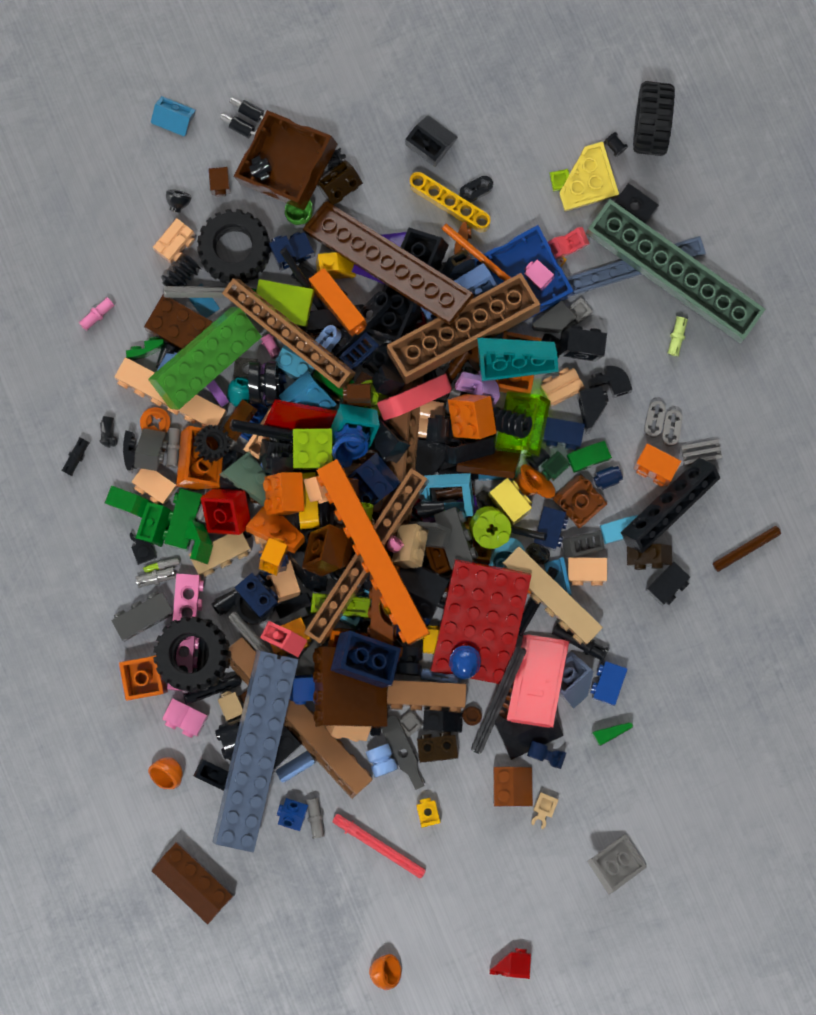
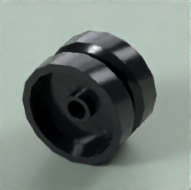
M277 361L267 362L264 374L260 362L249 363L248 389L250 404H261L263 392H265V400L268 404H273L275 399L279 400L280 375Z

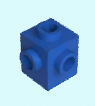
M286 798L284 805L280 804L276 816H280L278 825L300 831L308 805Z

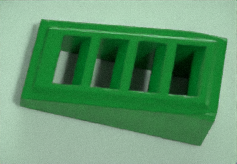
M632 722L597 730L591 734L598 746H602L633 728Z

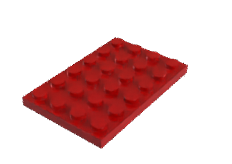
M455 559L430 670L437 673L453 674L449 666L452 652L460 646H472L478 651L481 661L479 671L469 679L500 684L515 650L531 581V573Z

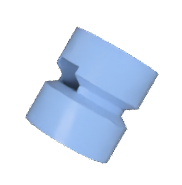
M389 743L365 752L368 761L373 763L371 769L375 778L398 769L395 759L390 758L392 751Z

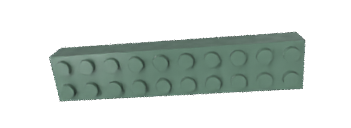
M611 199L608 200L586 232V235L739 343L746 338L766 310Z

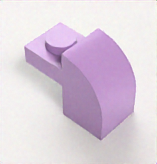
M480 370L477 375L462 372L455 383L456 390L473 395L491 396L492 407L495 406L500 398L497 382L495 380L482 381Z

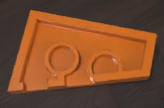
M264 506L246 525V532L268 541L269 538H279L283 540L284 544L287 545V551L295 553L305 541L304 535L283 515H266Z

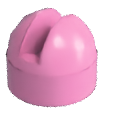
M394 535L390 537L386 544L390 552H398L404 546L403 542Z

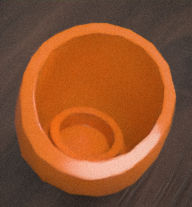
M161 758L148 769L151 779L160 788L170 790L179 787L183 778L182 767L173 758Z
M387 954L381 956L371 964L369 975L373 984L384 990H391L397 986L401 978V966L394 955Z

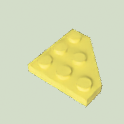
M603 142L585 146L559 193L564 212L619 196Z

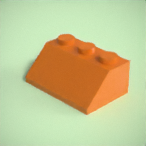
M188 426L181 432L176 482L178 487L193 490L220 488L219 474L222 473L223 457L218 461L209 462V459L204 461V456L199 457L200 452H195L194 450L197 448V446H193L195 442L194 437L203 428ZM207 437L206 443L208 447L216 450L218 448L217 441L213 437Z

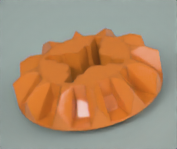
M152 407L142 414L140 418L142 430L144 428L162 432L169 431L170 417L162 408ZM151 416H153L156 420L160 419V422L158 423L160 429L156 428L155 426H150V424L153 423Z

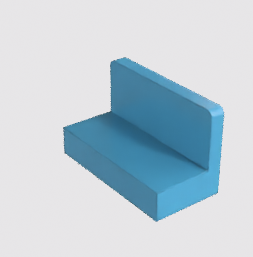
M161 96L154 106L151 123L185 136L196 110Z
M564 557L544 562L545 572H547L549 567L558 570L554 580L571 596Z

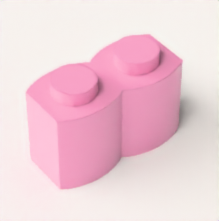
M172 698L162 719L166 721V726L174 730L176 727L183 729L182 734L193 738L194 735L199 736L208 715Z

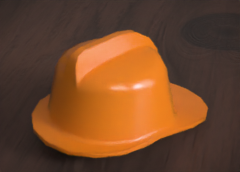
M527 464L521 466V472L514 481L524 495L532 496L539 494L545 498L555 496V488L546 476Z

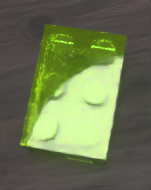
M507 392L504 408L520 414L523 413L526 417L531 416L532 429L529 435L522 439L498 432L495 447L506 452L539 456L551 401L538 394Z

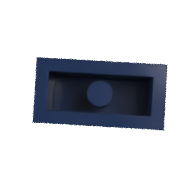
M547 417L542 442L546 443L548 447L557 448V445L565 446L566 450L576 451V449L581 448L585 424Z
M544 506L537 531L547 533L546 541L534 539V546L555 551L556 547H561L563 536H560L562 529H566L568 518L565 517L566 512Z

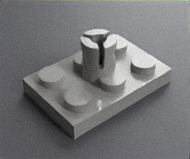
M626 834L587 861L608 894L616 891L647 867Z

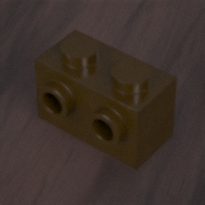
M344 160L321 177L317 185L324 197L334 205L342 201L349 193L357 190L363 182L354 167Z
M652 544L643 553L627 546V565L633 566L634 570H646V567L652 566V569H662L664 565H672V546Z
M451 732L440 733V737L433 738L432 734L420 735L421 739H417L419 763L458 759L456 735H451Z

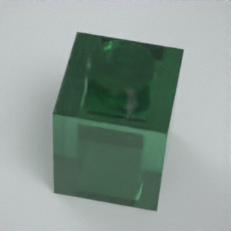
M557 451L541 466V474L547 481L551 479L554 482L570 468L571 464Z

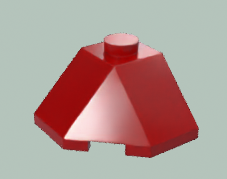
M515 948V952H509L490 968L489 974L530 979L531 953H527V949Z

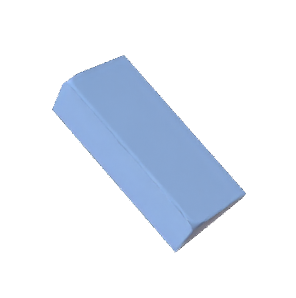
M306 751L277 769L276 773L280 781L285 783L314 765L315 761L311 754Z

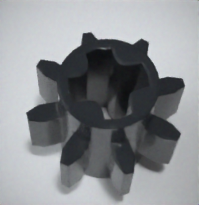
M341 148L334 151L332 158L337 156L338 160L332 162L330 159L328 170L331 167L335 168L343 162L342 159L346 158L345 154H340Z
M258 156L252 159L253 165L249 166L253 177L255 179L260 178L261 181L269 178V172L272 171V168L267 158L261 159Z

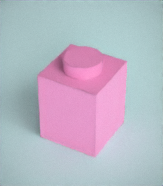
M539 260L531 261L525 268V277L541 291L555 278L554 274Z

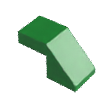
M111 486L104 503L142 518L147 502H153L134 493Z
M189 519L184 538L194 542L190 559L208 564L213 548L204 524Z

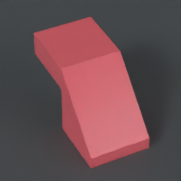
M578 227L565 236L555 237L548 241L556 260L573 254L590 244L583 227Z

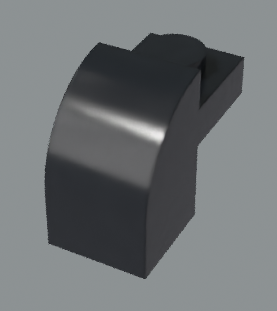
M605 366L604 375L602 372L593 374L588 381L590 389L608 384L613 398L632 392L628 375L617 366Z

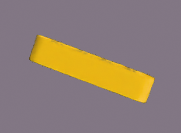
M415 172L411 175L410 188L414 193L459 221L467 222V226L477 232L484 233L489 229L490 216L486 212L421 172ZM420 179L423 181V184L415 186L413 181ZM436 189L439 191V194L431 196L429 191ZM453 199L455 204L448 206L445 204V201ZM469 209L471 214L464 216L461 214V211ZM485 219L487 224L480 226L477 224V220Z

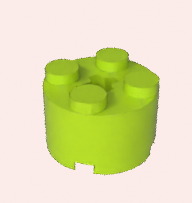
M485 506L478 509L470 520V532L482 547L494 549L501 547L509 541L511 524L501 510L493 506ZM490 524L494 526L492 530H488Z

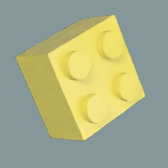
M507 478L489 492V499L506 515L510 524L514 526L531 512L532 502L526 495L522 496L519 493L520 488L514 480L510 481Z

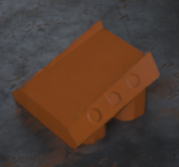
M581 473L575 475L552 498L578 528L585 525L607 505L601 494L593 488L592 483L585 479Z

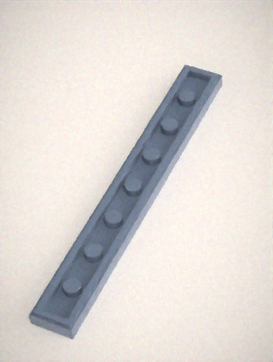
M700 236L674 244L693 258L706 255ZM621 260L566 278L574 291L573 296L642 274Z

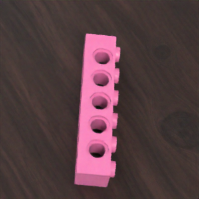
M176 574L173 621L181 620L185 609H191L193 617H198V611H202L203 600L199 598L200 591L203 592L204 580H201L200 575ZM187 590L194 591L192 599H185L184 593ZM196 636L184 639L176 652L178 666H186L188 673H194V668H197L198 657H195V649H199L200 639ZM181 648H189L190 653L187 657L180 656ZM169 683L167 684L168 690L183 691L172 687Z

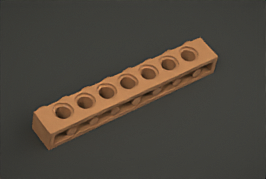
M233 278L222 292L225 297L338 388H345L356 373L240 279Z

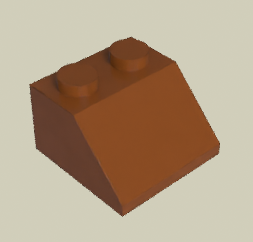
M493 767L494 807L533 806L532 767Z

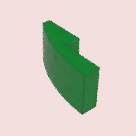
M150 337L148 341H144L145 348L142 349L141 346H134L130 350H126V358L134 361L153 355L161 350L165 342L160 337Z
M605 441L589 445L566 455L574 473L588 469L595 464L609 461L612 458Z

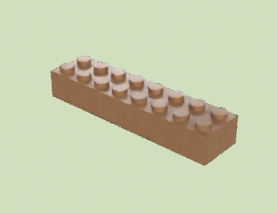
M522 273L471 299L451 325L436 318L388 344L387 353L404 382L408 384L478 346L477 338H493L539 313L540 303Z

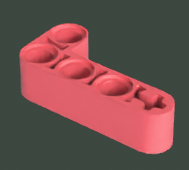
M445 373L397 395L377 402V405L385 421L450 393L452 387Z

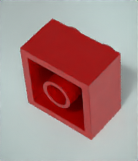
M213 488L201 497L208 533L241 535L246 531V525L251 521L245 490Z

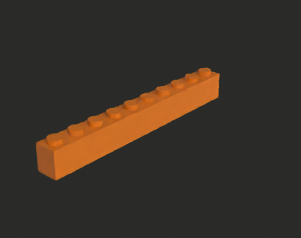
M338 459L316 470L319 474L316 476L317 481L321 487L325 486L327 493H325L327 500L330 504L334 503L337 509L334 511L339 521L343 520L346 526L343 528L348 539L352 537L355 543L352 545L357 556L361 554L364 560L361 564L365 572H370L373 577L370 581L374 589H379L382 594L380 600L385 608L389 607L392 613L389 617L393 625L398 624L401 630L398 634L402 642H407L408 645H411L430 635L427 626Z

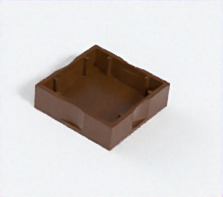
M267 110L255 133L250 148L244 154L233 177L240 185L305 210L338 144L329 134L308 126L298 125L286 117ZM258 156L261 159L267 158L272 168V171L269 172L270 177L263 181L260 178L255 179L249 169V166L253 165L252 159Z

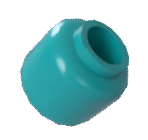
M236 378L228 386L226 396L233 406L237 407L242 399L247 403L250 402L248 380L245 378Z

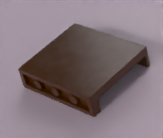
M322 646L315 648L313 653V662L315 663V671L313 673V681L315 682V691L313 693L315 711L313 718L315 727H387V687L380 688L330 671L336 647Z

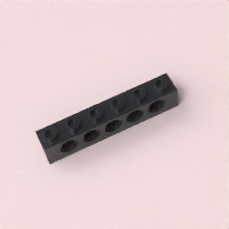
M698 458L621 531L626 545L640 553L648 549L720 479L716 466L702 458Z

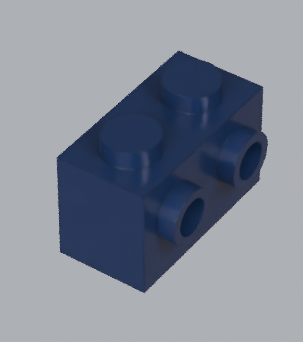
M251 573L234 588L255 613L262 618L278 604L276 601L278 596L272 589L267 590L263 586L266 582L259 574L255 576Z

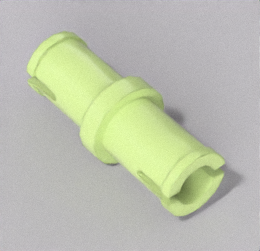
M676 317L673 333L670 334L671 342L667 354L679 357L682 341L685 340L684 333L688 319Z

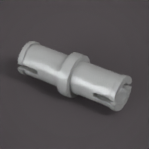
M169 428L166 467L178 468L181 429Z
M174 567L160 571L152 570V573L136 576L138 588L152 584L160 585V582L176 579Z
M318 798L306 800L309 814L307 819L311 825L312 839L324 837L321 821L323 816L320 815Z

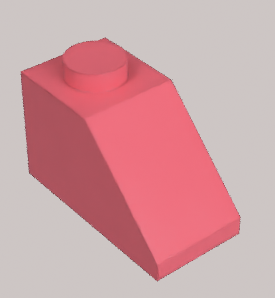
M268 621L260 636L262 640L296 657H299L307 642L303 637L271 621Z

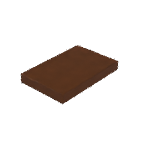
M496 450L492 455L458 463L457 471L513 479L520 461V453Z

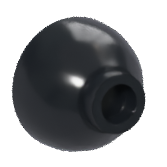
M175 189L166 191V200L170 210L180 213L181 209L187 207L191 202L192 197L186 192Z

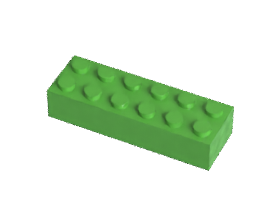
M230 307L148 380L170 409L179 410L262 336L243 310L239 307Z

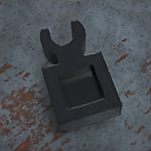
M131 532L130 538L136 543L131 548L137 564L141 565L157 559L151 543L134 538Z

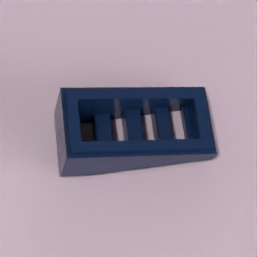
M364 333L339 356V360L355 371L379 347V344L367 333ZM365 339L372 345L370 349L363 343ZM359 345L367 351L365 354L358 348ZM355 350L361 357L358 358L352 352ZM348 355L356 361L354 364L347 358Z

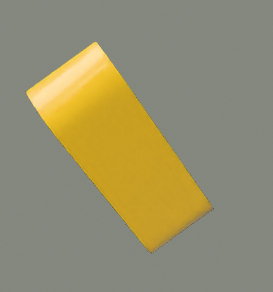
M315 472L302 473L304 511L299 512L300 529L320 528L318 500L310 502L304 483L305 479L316 476Z

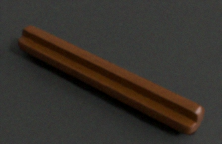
M774 526L713 563L714 569L719 572L781 535L780 529Z

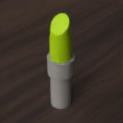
M179 558L158 561L143 567V570L145 572H152V570H164L180 565Z

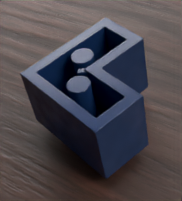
M305 232L294 233L290 236V239L287 236L282 237L280 235L273 238L272 242L269 243L280 272L290 268L280 253L283 248H287L296 264L315 257Z

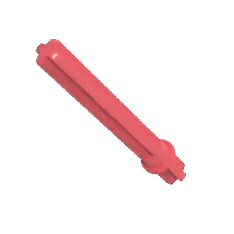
M339 814L335 815L332 822L345 830V834L348 833L416 877H423L426 872L424 868L361 829L358 825L354 824L353 820L350 822Z

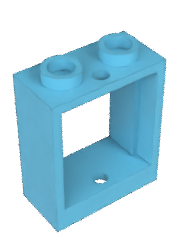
M471 473L424 475L429 480V483L421 494L424 495L425 499L423 500L433 501L431 488L462 486L464 502L444 503V509L446 511L456 507L463 511L465 516H473L474 498Z

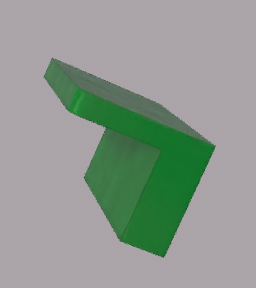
M147 502L136 539L162 547L164 540H162L165 529L169 528L168 516L172 510L162 505Z

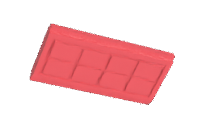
M528 634L523 635L521 647L525 648L527 652L514 680L507 721L553 728L569 641Z

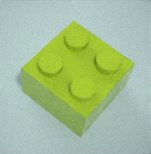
M293 429L294 470L319 469L332 462V429Z

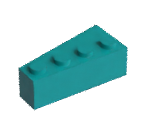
M477 338L482 381L559 372L555 342Z

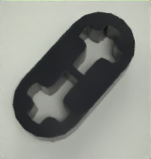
M481 176L462 186L459 196L471 203L490 193L493 189V181L488 176ZM482 181L489 183L488 189L484 187L478 189V187L481 186ZM465 190H468V192L475 190L471 193V198H469L468 196H463L465 194Z

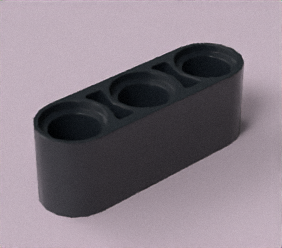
M496 434L482 439L456 437L445 442V461L449 464H458L494 454L496 451Z

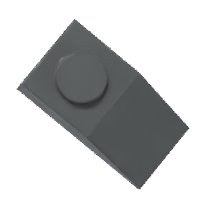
M560 301L532 324V329L534 331L562 333L564 330L566 331L568 328H571V326H575L576 317L563 301Z

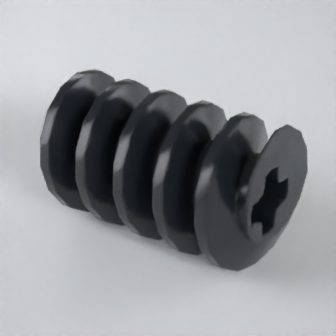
M184 254L185 262L179 259L177 261L179 267L172 265L174 272L167 270L168 277L161 276L162 284L164 286H180V284L187 286L185 279L192 281L193 279L190 274L192 273L197 276L196 269H202L190 256Z
M498 406L493 408L496 431L521 439L529 435L533 424L531 416L526 417L523 413L520 414L505 408L501 409Z

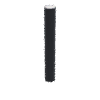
M511 525V533L543 541L547 539V533Z

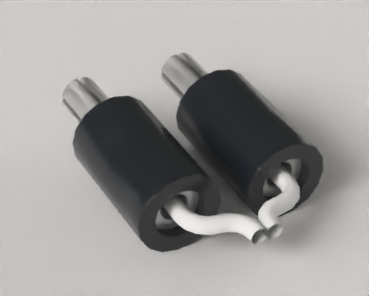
M233 97L229 100V103L238 107V112L257 123L263 119L264 110L246 100L240 102ZM224 113L220 115V119L227 122L229 128L248 139L252 134L255 135V126L237 116L231 118Z

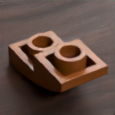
M463 222L458 233L468 241V239H472L471 227L467 228V222ZM455 242L454 255L465 250L457 242Z

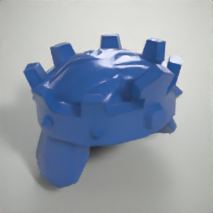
M346 424L340 432L335 431V441L332 448L333 459H338L343 468H348L351 466L352 460L361 458L368 452L370 436L368 433L365 434L359 425L357 428H349L348 424Z

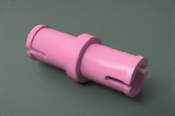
M106 297L97 307L91 308V312L78 323L85 331H88L98 320L101 321L103 316L115 305Z

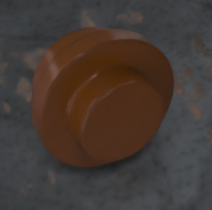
M475 706L467 707L463 712V720L470 726L477 725L482 719L480 709Z

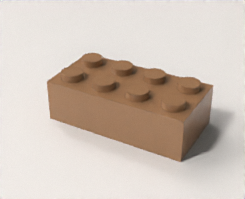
M393 680L392 686L388 687L387 705L391 706L393 710H403V706H406L414 711H422V707L430 708V711H442V708H447L449 712L461 713V709H465L466 684Z

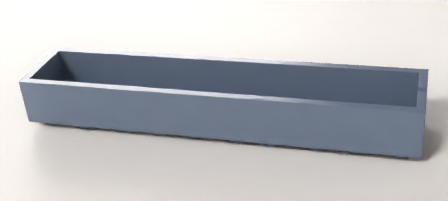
M259 650L256 651L212 840L216 845L254 853L298 659Z

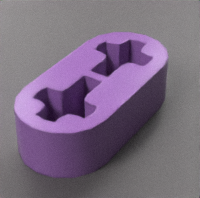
M212 380L206 387L218 404L223 407L229 401L217 383Z

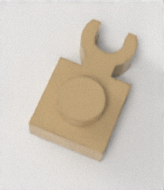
M540 792L533 811L538 812V815L532 819L531 825H534L535 821L539 819L542 821L541 829H544L546 826L545 818L546 816L552 818L558 799Z

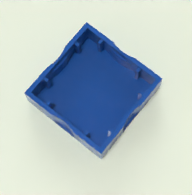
M539 225L514 237L507 244L484 253L488 259L511 278L522 273L540 303L539 313L574 295V291L562 268L557 263ZM473 259L475 268L482 264L478 259ZM539 260L555 276L543 291L525 277V268L531 261ZM488 269L497 285L504 282Z

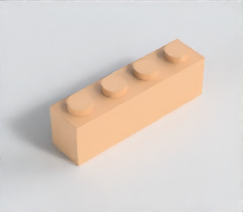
M253 535L255 543L259 544L261 551H258L259 554L263 553L267 541ZM288 551L286 553L289 564H286V571L278 573L277 576L273 574L266 576L267 580H271L272 586L270 589L278 596V603L300 595V588Z

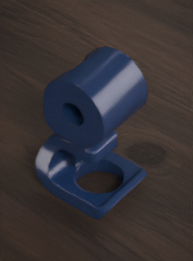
M532 741L527 756L542 762L545 759L550 766L561 769L567 753L558 750L549 751L548 746Z

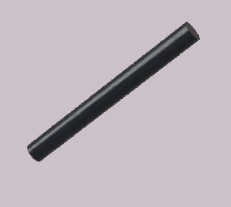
M283 248L280 253L302 287L313 289L287 248ZM314 291L312 302L317 310H322L324 305Z

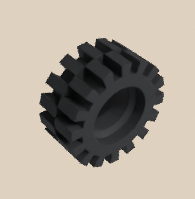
M219 425L206 426L194 437L195 442L193 446H197L194 450L195 452H200L199 457L204 456V461L208 459L209 462L218 461L229 452L228 448L231 447V444L228 442L231 439L226 437L228 435L227 431L225 433L222 432L224 428L218 429ZM207 437H213L217 441L218 448L216 450L208 447L206 443Z

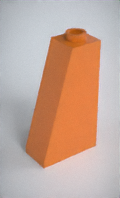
M325 268L309 278L316 295L351 336L358 335L365 330V326H367L366 320Z

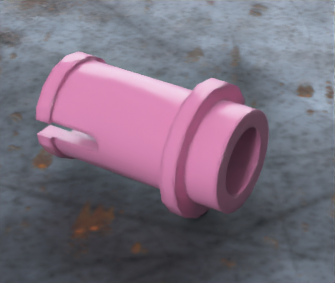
M270 333L261 338V344L266 347L271 359L279 355L280 349L274 340L275 337Z

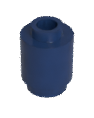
M610 466L595 472L596 477H593L596 487H600L602 490L620 483L619 481L623 480L618 466Z

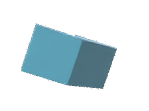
M638 515L601 525L604 543L609 544L624 540L621 531Z

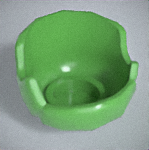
M309 200L305 210L286 203L284 211L286 219L294 225L307 223L313 214L311 200Z

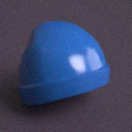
M464 645L457 647L452 652L449 666L456 677L469 679L479 671L481 658L475 648Z

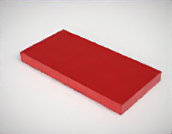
M275 399L264 425L288 430L330 429L337 411Z

